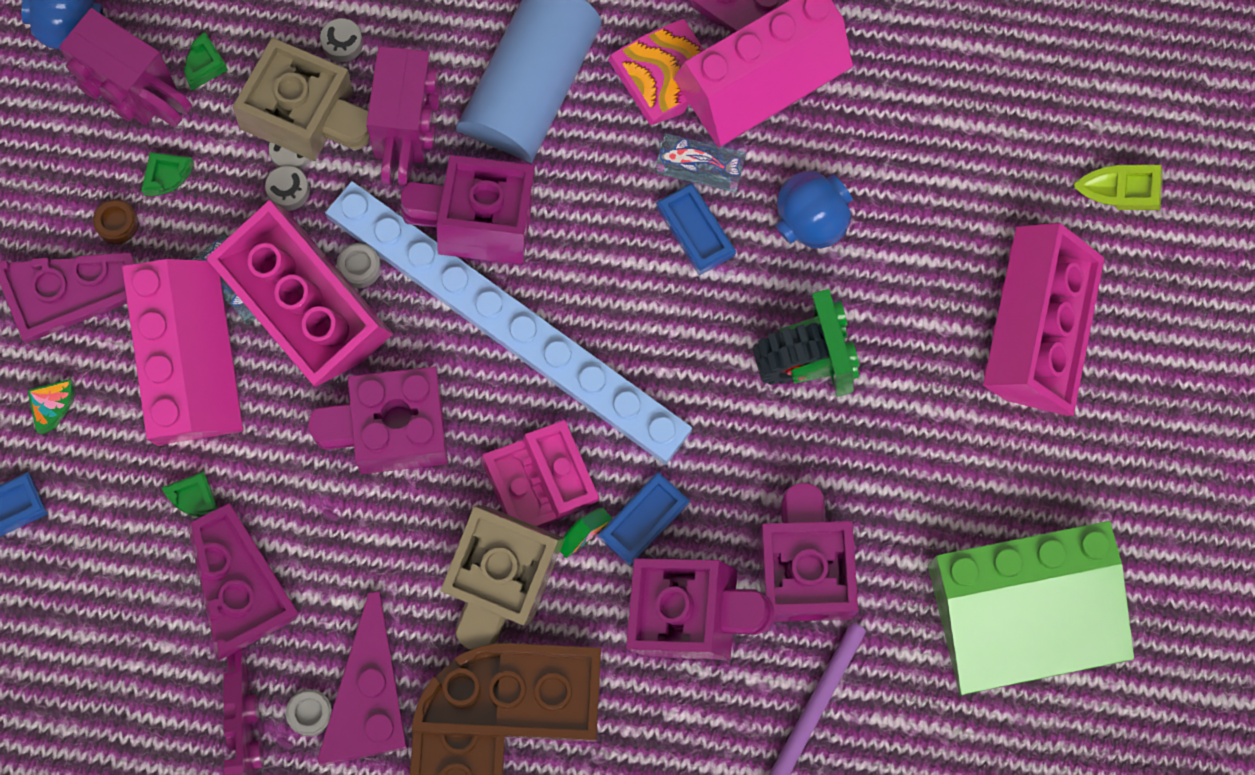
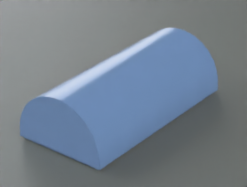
M521 0L456 125V131L532 164L602 26L601 18L597 11L586 0Z

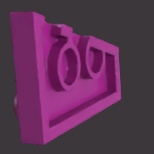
M129 252L84 255L70 259L49 260L48 258L31 259V261L10 263L8 261H0V286L22 341L27 344L127 304L122 266L136 264L133 255Z
M230 503L190 522L188 530L217 662L296 620L299 613Z

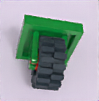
M829 289L812 293L814 318L779 329L780 333L774 332L769 334V338H761L758 340V343L753 345L752 349L761 381L764 384L774 385L778 382L779 384H785L789 380H793L794 383H800L831 376L836 397L853 393V379L859 378L857 367H860L854 343L853 341L847 343L844 341V338L848 336L845 327L847 326V319L841 300L833 302Z

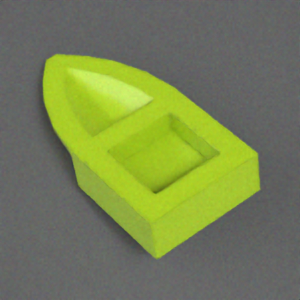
M1162 165L1108 166L1083 176L1074 183V188L1093 201L1116 206L1117 210H1161L1163 168Z

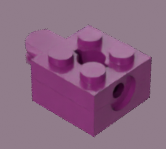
M92 8L88 10L59 46L68 62L65 65L66 68L78 79L77 87L95 100L101 96L110 102V108L127 121L135 118L147 126L156 115L171 126L177 127L182 118L176 111L187 114L192 108L190 101L182 93L175 90V83L160 52Z
M378 46L366 126L375 159H383L381 167V182L383 185L391 186L393 184L396 162L399 161L398 183L400 187H405L410 183L413 163L425 164L427 149H434L436 124H432L433 111L440 110L442 87L438 86L439 69L432 67L430 51Z
M450 155L444 186L410 182L403 188L401 192L402 218L406 224L437 228L438 255L523 265L534 197L535 165ZM477 217L484 218V219H485V218H492V220L484 221V220L478 219Z
M436 366L348 376L350 403L316 408L309 418L308 428L319 448L330 450L354 447L355 462L361 475L448 464L441 388Z
M809 483L795 484L786 491L781 501L782 523L762 524L758 533L761 593L767 596L773 605L774 618L772 622L852 620L858 612L853 521L826 522L825 501L821 490Z
M634 559L626 649L646 657L731 660L733 634L757 635L766 632L772 624L774 608L770 599L755 589H736L738 570L720 560Z

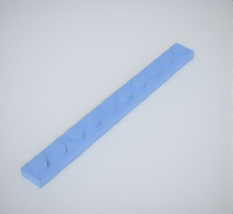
M353 181L350 182L325 212L327 219L360 243L372 247L378 256L664 465L668 464L691 434L692 427L458 257L438 255L436 241L415 226L406 224L400 215Z

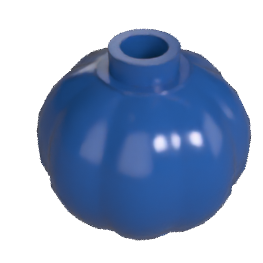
M22 0V22L31 25V34L41 44L49 48L60 49L61 43L90 8L103 15V4L96 3L95 0Z
M818 171L797 173L783 184L778 193L777 209L780 221L775 224V227L790 245L797 240L799 243L810 248L822 249L830 247L844 237L849 228L851 210L847 205L853 201V198L844 184L834 174L825 178Z

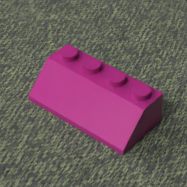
M790 0L685 61L673 79L717 147L720 148L853 67L844 19L832 0Z
M268 200L206 257L208 262L315 387L361 364L393 335L391 330L291 214L271 200Z
M1061 223L1016 227L1013 244L1009 251V263L1005 282L1001 289V301L997 320L993 327V339L988 363L984 370L983 386L1008 402L1065 416H1074L1104 257Z
M163 259L122 266L147 440L159 446L244 431L222 281L219 273L208 261Z

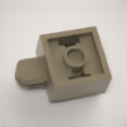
M272 37L232 106L240 130L274 143L312 161H316L327 139L355 150L363 148L370 142L366 126L368 110L348 102L353 94L349 70Z
M485 505L473 507L441 588V592L465 601L456 625V637L463 646L472 650L481 646L495 644L499 639L506 619L523 626L533 621L564 543V537Z

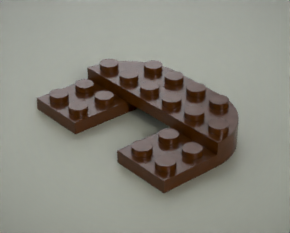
M497 643L474 648L454 658L452 663L446 666L436 677L432 678L417 704L411 730L413 732L410 775H503L505 738L596 742L601 648Z

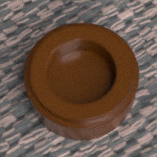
M112 199L103 202L95 210L93 226L98 235L107 243L122 244L134 237L138 230L139 220L130 204L123 200Z

